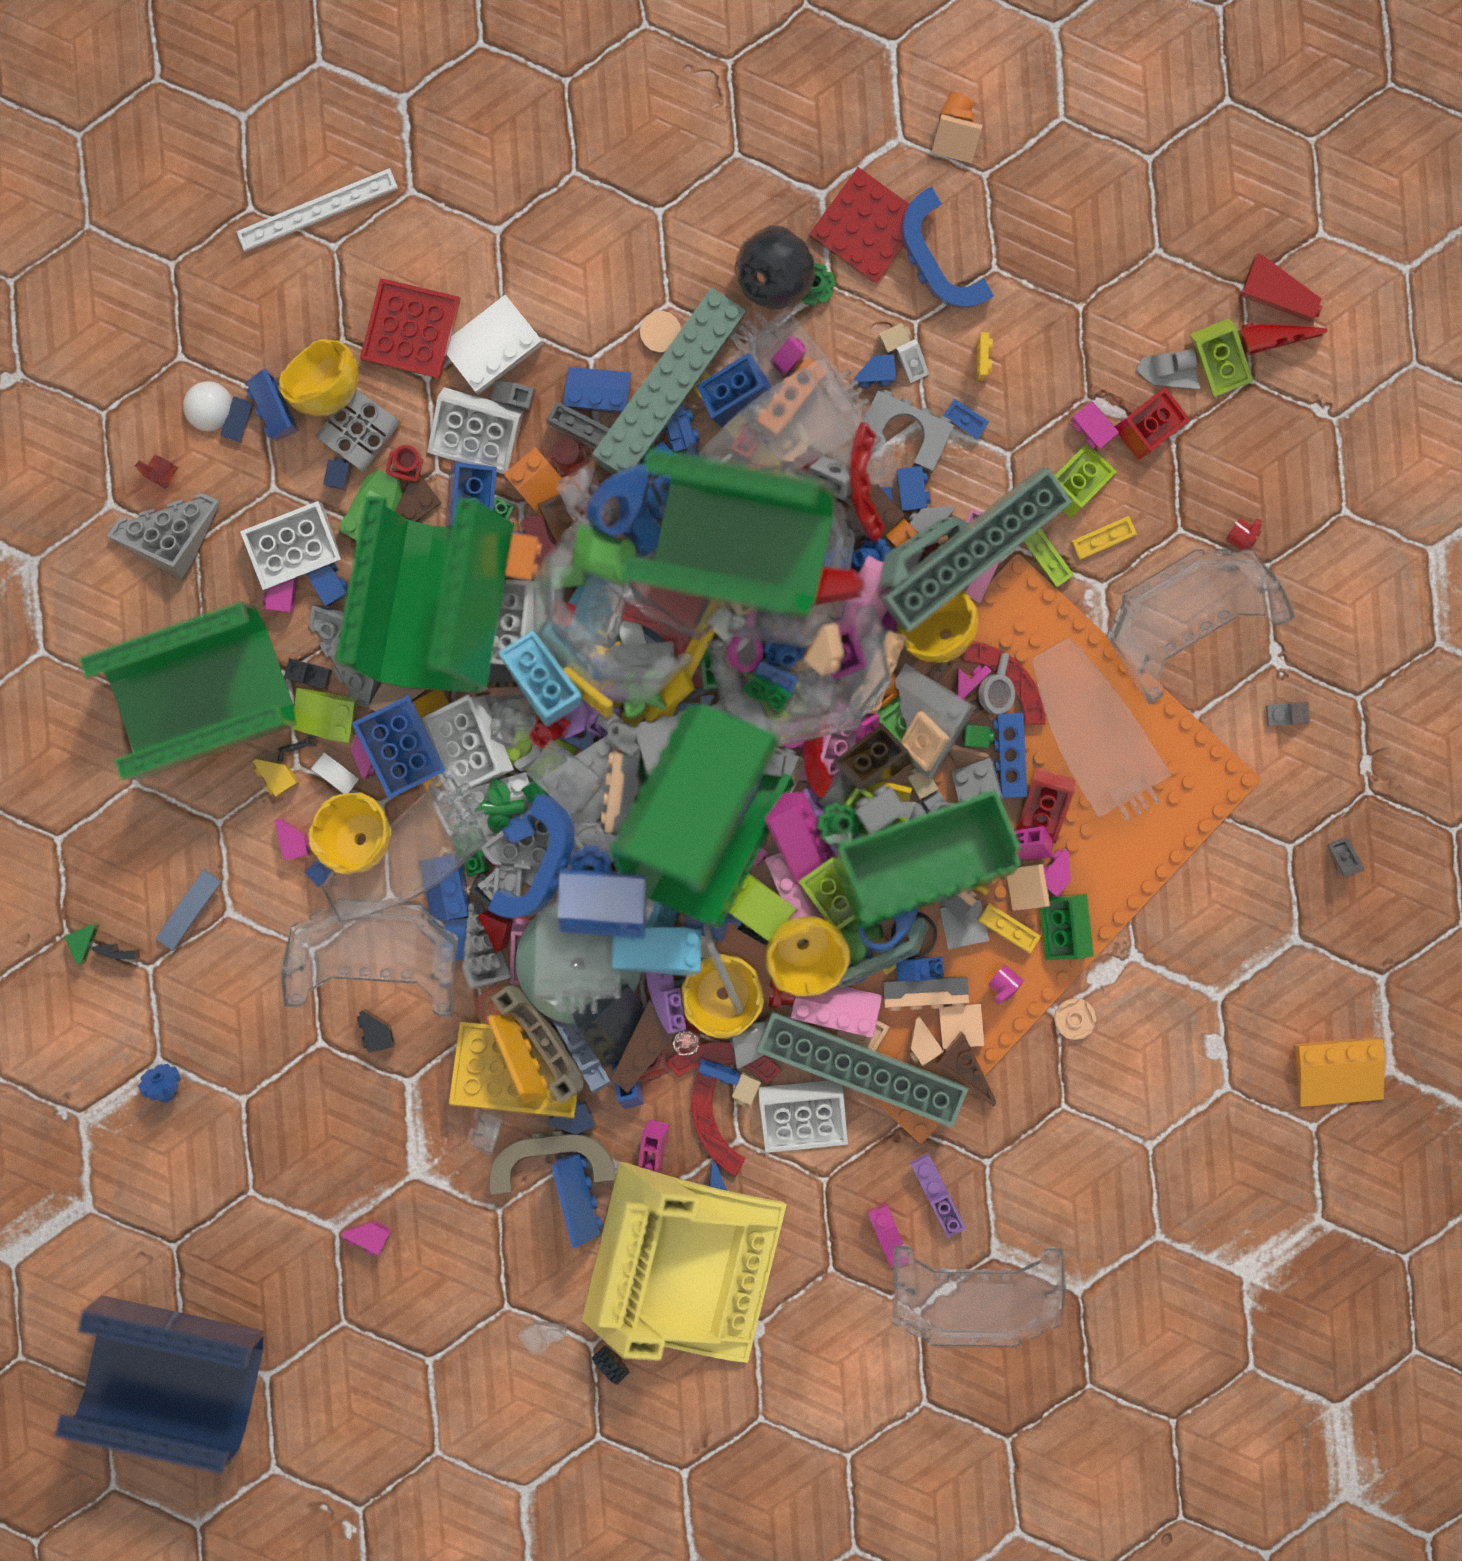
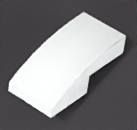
M324 752L311 767L314 772L343 794L349 793L359 780Z

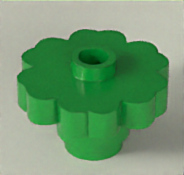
M814 263L813 282H816L818 286H811L809 293L802 299L803 304H809L810 306H816L818 302L825 304L832 297L833 292L831 289L835 287L834 275L832 272H826L825 265Z
M831 803L824 806L823 814L817 816L816 828L821 830L820 838L825 840L827 844L836 843L837 845L848 840L852 841V835L858 833L859 820L854 818L855 810L847 804Z

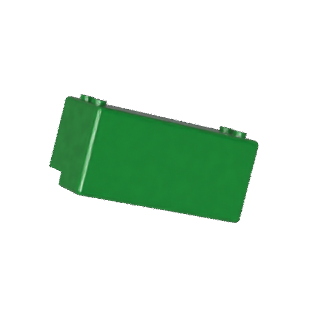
M993 790L982 792L976 797L853 841L842 842L838 845L839 848L836 850L837 853L833 864L857 925L860 929H864L1013 875L1020 866L1017 853L1021 847L999 794Z

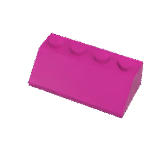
M805 792L783 793L765 821L795 884L800 885L799 880L834 857L829 844L820 838L821 830L816 828L817 818Z

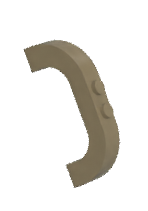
M506 986L491 999L500 1013L512 1016L521 1024L549 1066L555 1080L549 1087L559 1103H564L581 1091L583 1080L580 1070L545 1014L534 1007L524 992L518 987Z
M554 1130L550 1135H544L543 1132L531 1133V1137L518 1139L500 1152L491 1169L490 1192L491 1194L512 1192L513 1166L518 1160L528 1156L572 1151L579 1152L591 1162L594 1182L615 1180V1164L606 1146L591 1135L585 1133L577 1135L569 1132L564 1133V1130Z

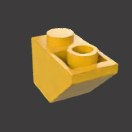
M262 759L253 761L255 772L259 777L263 776L266 781L265 787L271 795L280 796L300 783L289 765Z

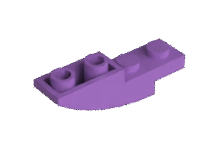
M645 972L653 1005L666 1032L674 1033L686 1030L680 988H675L673 975Z
M929 1153L911 1161L910 1164L947 1237L966 1229Z

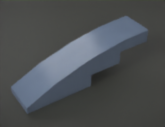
M203 870L156 939L173 951L185 933L191 928L198 915L203 912L222 881L207 870Z
M551 1018L591 1092L595 1093L611 1084L599 1059L577 1029L576 1024L562 1023Z

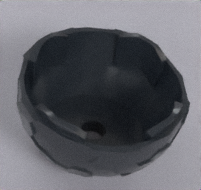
M769 225L758 230L750 238H747L746 241H743L736 256L735 274L744 295L753 303L768 309L788 308L800 302L809 293L814 281V258L805 242L789 231L788 228ZM758 273L764 276V283L759 281L757 277Z

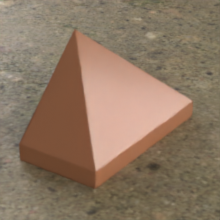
M954 660L942 663L936 662L926 676L948 690L954 691L956 690L958 663Z
M954 744L949 751L958 769L985 760L989 755L988 753Z

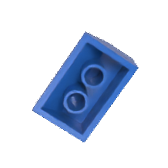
M750 353L745 354L697 385L711 419L721 427L774 395L767 377Z
M569 367L565 385L564 405L572 410L621 414L629 403L631 372Z
M265 368L247 381L249 386L246 389L251 400L255 399L258 407H255L259 418H263L266 423L264 430L268 438L272 437V439L278 441L299 431L271 372Z
M457 462L451 464L446 527H453L457 499H476L494 511L497 467Z
M458 853L420 861L431 922L468 916L470 899L462 859L458 857Z

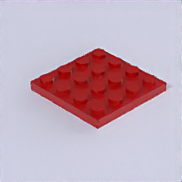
M857 167L809 233V236L870 281L877 284L904 247L901 238V221L909 203Z
M380 278L360 359L441 379L461 298Z

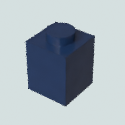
M335 457L334 461L328 460L323 485L347 491L352 466L346 464L347 460Z

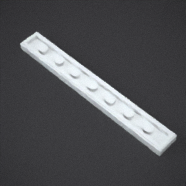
M389 168L236 232L243 250L247 252L398 189V186Z

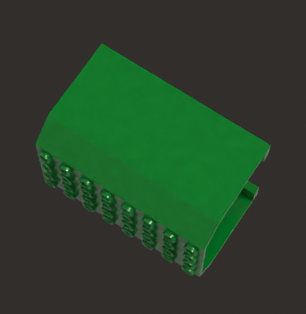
M649 449L644 470L670 476V488L654 562L626 556L621 578L643 585L807 618L817 597L832 527L834 491L813 480Z
M365 496L335 662L377 682L403 688L474 693L487 689L515 524L476 499H457L453 527L431 526L406 519L387 507L388 499L385 497Z
M244 602L229 605L79 658L85 678L88 679L102 673L107 677L134 753L114 759L121 780H140L297 725L294 705L267 627L257 607Z
M706 705L687 706L685 712L680 714L677 727L669 734V742L660 751L659 760L656 766L651 768L646 785L641 787L638 800L630 807L629 816L626 822L624 821L621 824L617 839L612 841L609 854L620 874L645 875L646 898L720 929L770 832L765 821L766 817L782 794L791 792L794 782L792 776L785 773L782 778L766 775L740 827H737L736 824L779 743L777 735Z

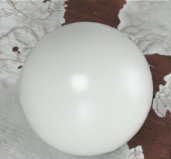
M211 381L200 382L192 386L186 393L183 401V411L186 419L195 428L203 431H214L223 427L225 419L229 414L232 398L227 389L222 385Z

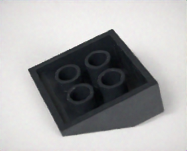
M627 983L572 1014L577 1029L604 1068L621 1059L645 1009Z

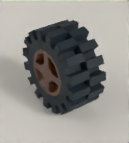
M605 1345L592 1357L593 1363L601 1370V1373L615 1385H618L630 1373L626 1364L622 1362L623 1360Z

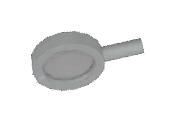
M1001 653L997 674L987 676L979 688L980 703L987 712L992 714L1007 712L1015 700L1014 685L1005 676L1009 654Z

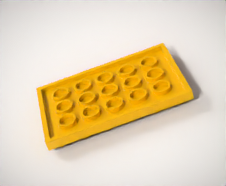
M460 1022L449 1105L574 1119L577 1094L564 1103H559L549 1085L555 1082L552 1071L524 1030V1032H521L524 1040L528 1039L532 1051H529L532 1059H537L540 1070H537L540 1078H545L548 1089L545 1090L547 1096L523 1105L490 1025Z

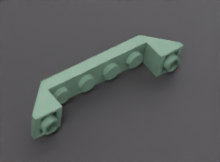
M956 517L940 519L887 553L880 577V586H890V588L900 586L902 580L909 576L904 562L910 560L912 554L922 552L924 550L923 547L936 543L938 541L937 538L947 535L948 539L952 538L967 526L968 523Z
M923 917L915 918L907 934L910 941L900 942L889 951L879 952L876 957L871 959H863L852 968L847 967L840 983L836 986L844 988L918 954L929 929L926 920Z

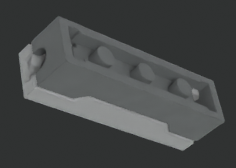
M557 401L547 418L548 427L593 450L597 448L610 430V428Z

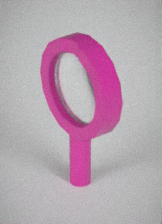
M755 611L746 614L744 632L734 635L727 648L729 664L739 672H751L756 669L763 655L761 640L756 634L752 633Z

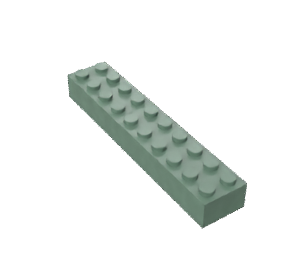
M711 287L592 453V461L613 475L629 467L641 464L648 450L654 446L743 321L746 310Z
M1039 468L908 572L909 576L902 580L900 586L895 588L888 587L878 597L900 628L911 631L1071 504L1072 501L1050 468Z
M773 1010L770 1012L756 1048L757 1052L952 1128L968 1091L967 1086L802 1021L792 1019Z

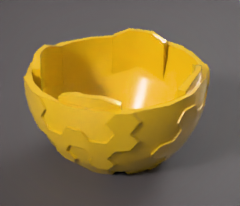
M325 339L314 341L297 355L281 373L279 390L291 407L299 412L311 416L324 417L337 413L338 410L345 408L351 402L359 383V369L354 354L341 341Z
M962 589L911 631L902 630L897 623V632L906 635L904 646L915 657L928 662L942 663L951 661L962 655L973 643L979 626L978 609L969 595ZM945 633H952L950 638L945 640L942 639Z
M345 793L332 796L322 803L323 805L314 816L311 828L309 829L310 848L319 861L334 872L345 875L358 872L363 873L377 865L386 855L391 841V826L381 805L363 793ZM365 835V843L358 845V837Z
M812 916L796 917L783 923L770 939L766 950V966L775 986L780 990L796 996L819 995L840 983L849 965L850 951L843 935L828 921ZM800 939L808 940L804 946L797 945V942Z
M720 955L744 1009L741 1014H737L729 996L726 999H720L717 996L718 989L724 987V984L712 957L705 958L700 962V972L694 976H687L683 982L681 994L684 1014L690 1023L706 1035L717 1038H729L739 1035L758 1018L763 1008L762 987L756 971L746 961L738 957Z

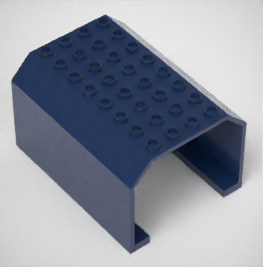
M101 1295L82 1310L78 1332L96 1336L85 1390L74 1416L59 1415L55 1437L223 1474L238 1454L247 1428L264 1350L265 1331Z

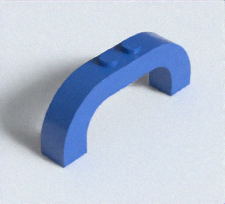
M930 186L909 203L902 217L901 238L908 253L906 255L907 260L911 266L915 265L919 272L917 277L921 284H925L931 294L940 302L955 308L975 307L994 297L985 279L983 278L968 287H958L951 284L945 278L922 237L921 224L924 217L942 205L933 187Z
M536 795L529 812L530 815L541 820L546 825L550 835L548 849L533 884L525 895L519 897L507 890L495 891L488 910L500 916L524 917L541 911L551 901L555 891L559 889L560 870H567L569 867V859L575 843L574 825L565 807L548 795Z

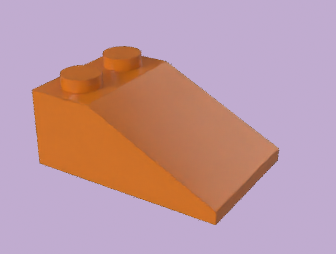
M536 447L504 473L506 478L538 515H542L537 505L538 503L570 488Z
M513 533L506 569L507 579L531 581L532 576L536 577L538 564H534L536 555L540 556L542 543H538V537Z

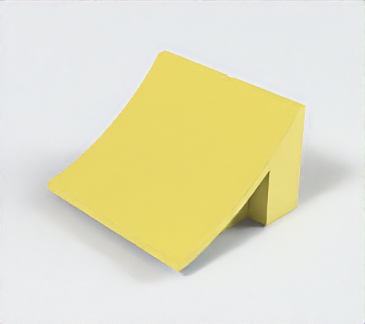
M619 1162L582 1321L623 1358L661 1360L665 1346L694 1354L748 1363L787 1204L783 1201L713 1188L664 1175L629 1163Z

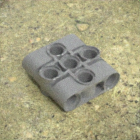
M356 389L354 397L347 405L356 414L354 415L346 408H341L337 413L331 414L315 437L365 472L376 455L384 449L385 443L401 422ZM375 408V415L371 418L366 417L367 409ZM340 412L346 413V419L343 422L337 421V415ZM333 422V423L336 424L338 427H340L343 431L340 432V431L337 430L335 427H333L330 423ZM361 424L363 431L358 435L354 434V427ZM374 426L385 433L386 436L384 437L374 430ZM373 437H379L380 443L376 447H371L370 440ZM345 441H350L351 444L348 451L341 450V445ZM363 444L365 447H367L374 453L371 455L369 452L360 447V445Z

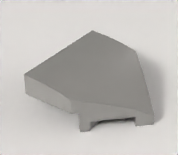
M514 866L497 867L493 873L478 884L479 888L483 890L491 901L496 890H507L516 896L522 897L523 868H516Z

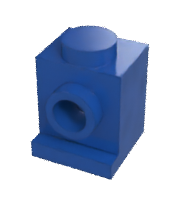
M528 811L522 815V819L518 816L509 820V825L502 829L506 840L510 839L512 844L537 831Z

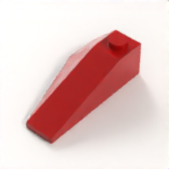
M1248 323L1241 326L1242 329L1238 331V335L1245 356L1323 336L1328 330L1327 328L1269 324L1254 326V323Z

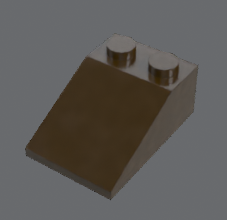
M881 724L833 762L861 791L896 775L911 763L909 751Z

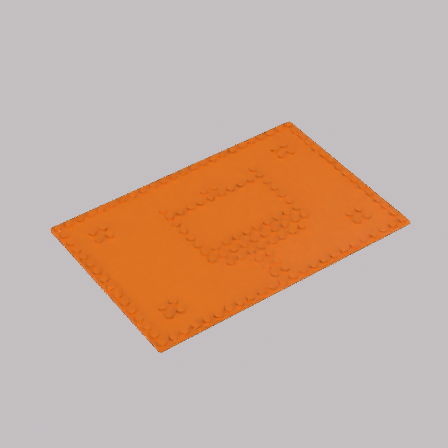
M1016 554L990 581L980 603L972 601L978 609L979 621L974 641L985 643L1004 651L1019 662L1035 682L1042 698L1046 725H1024L1027 791L1035 768L1075 780V791L1056 844L1052 843V854L1057 849L1061 851L1062 848H1065L1069 854L1071 881L1059 896L1087 894L1094 956L1072 960H1045L1040 908L1013 910L1007 877L997 880L995 884H985L990 889L986 896L979 891L971 890L976 894L974 899L981 900L982 909L985 908L987 903H990L1041 936L1031 954H1028L989 928H987L989 941L948 949L939 908L945 906L938 901L918 909V912L927 915L934 922L937 930V939L934 947L927 954L910 958L943 957L944 977L967 976L969 1003H964V1005L981 1004L984 1046L971 1047V1050L984 1076L987 1075L1260 782V777L1020 554ZM945 633L942 639L945 640L950 638L952 633ZM962 655L954 659L958 663V668L970 679L972 678L970 673L978 666L983 667V665L977 663L962 662ZM918 659L912 667L927 675L936 662ZM990 669L991 672L987 676L997 674V672ZM998 680L994 681L992 684L999 682L1000 686L1002 687L1006 695V690L1002 682ZM982 681L963 699L966 700L978 693ZM956 682V690L951 691V692L955 693L956 695H957V682ZM1016 693L1012 707L1002 714L1023 713ZM986 712L966 725L990 727V731L994 732L993 744H989V748L962 746V730L954 745L988 753V758L992 759L995 768V760H999L998 752L994 751V740L998 739L997 731L993 730V719L997 717L996 714ZM1008 728L1004 731L1003 736L1006 740L1010 741L1014 738V732ZM1009 749L1005 752L1004 757L1007 761L1011 762L1015 759V753ZM948 753L933 780L946 802L956 804L959 803L951 771L958 768ZM912 762L896 775L884 780L885 782L912 788L910 802H920L924 799L918 798L907 778L911 775L909 771L914 769ZM1009 770L1005 775L1006 780L1010 783L1014 782L1016 773ZM996 773L997 779L1000 781L999 773ZM803 782L794 793H801L810 787V784ZM1025 797L1002 798L1001 801L1011 826L1016 831ZM770 831L762 846L768 853L766 858L780 852ZM1050 857L1036 860L1019 859V867L1040 864L1048 866L1052 860ZM766 860L760 865H755L750 870V874L780 896ZM1047 890L1048 897H1053L1054 895ZM681 913L679 920L684 924L687 915ZM893 918L879 924L882 926L883 936L887 942L892 940L891 930L895 922ZM927 920L929 929L918 954L926 951L933 942V929ZM728 922L723 942L715 941L716 950L719 955L738 957L752 966L760 981L763 998L769 1003L771 975L766 966V950L768 945L761 944L739 931L737 925ZM906 935L901 942L910 941L908 935ZM1006 965L1020 976L1024 982L1009 1001L1005 1000L1001 1004H996L994 998L998 994L988 984L1002 966ZM894 969L888 975L881 970L868 976L861 982L846 986L883 995L877 1019L888 1025L889 1029L876 1051L961 1083L936 1063L946 1050L942 1049L939 1008L933 1009L931 1005H922L923 1009L910 1010V1006H903L902 1010L889 1011V1007L884 1006L883 981L897 980V969ZM943 1004V1007L952 1006V1004ZM780 1005V1007L775 1009L779 1013L791 1017L793 1006ZM918 1015L943 1050L941 1054L923 1066L920 1061L915 1063L909 1054L912 1052L910 1042L914 1021ZM802 1021L835 1035L839 1031L838 1029ZM968 1088L966 1096L972 1091ZM869 1096L919 1143H923L941 1124Z

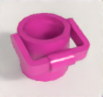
M1003 965L988 984L998 994L994 998L995 1003L1001 1004L1005 1000L1009 1001L1023 984L1024 980L1009 967Z

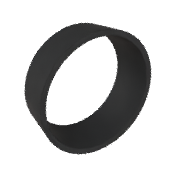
M918 912L916 917H923L930 923L934 938L931 946L926 951L912 957H920L927 954L934 947L937 939V930L934 922L921 912ZM896 921L894 922L891 930L892 939L895 937L897 931Z

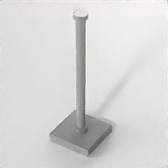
M980 899L977 900L961 920L946 907L939 908L948 949L989 941L986 926L977 921L983 911Z

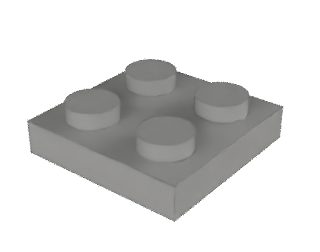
M991 758L951 771L959 802L976 797L982 792L993 790L998 792L1000 799L1003 798Z

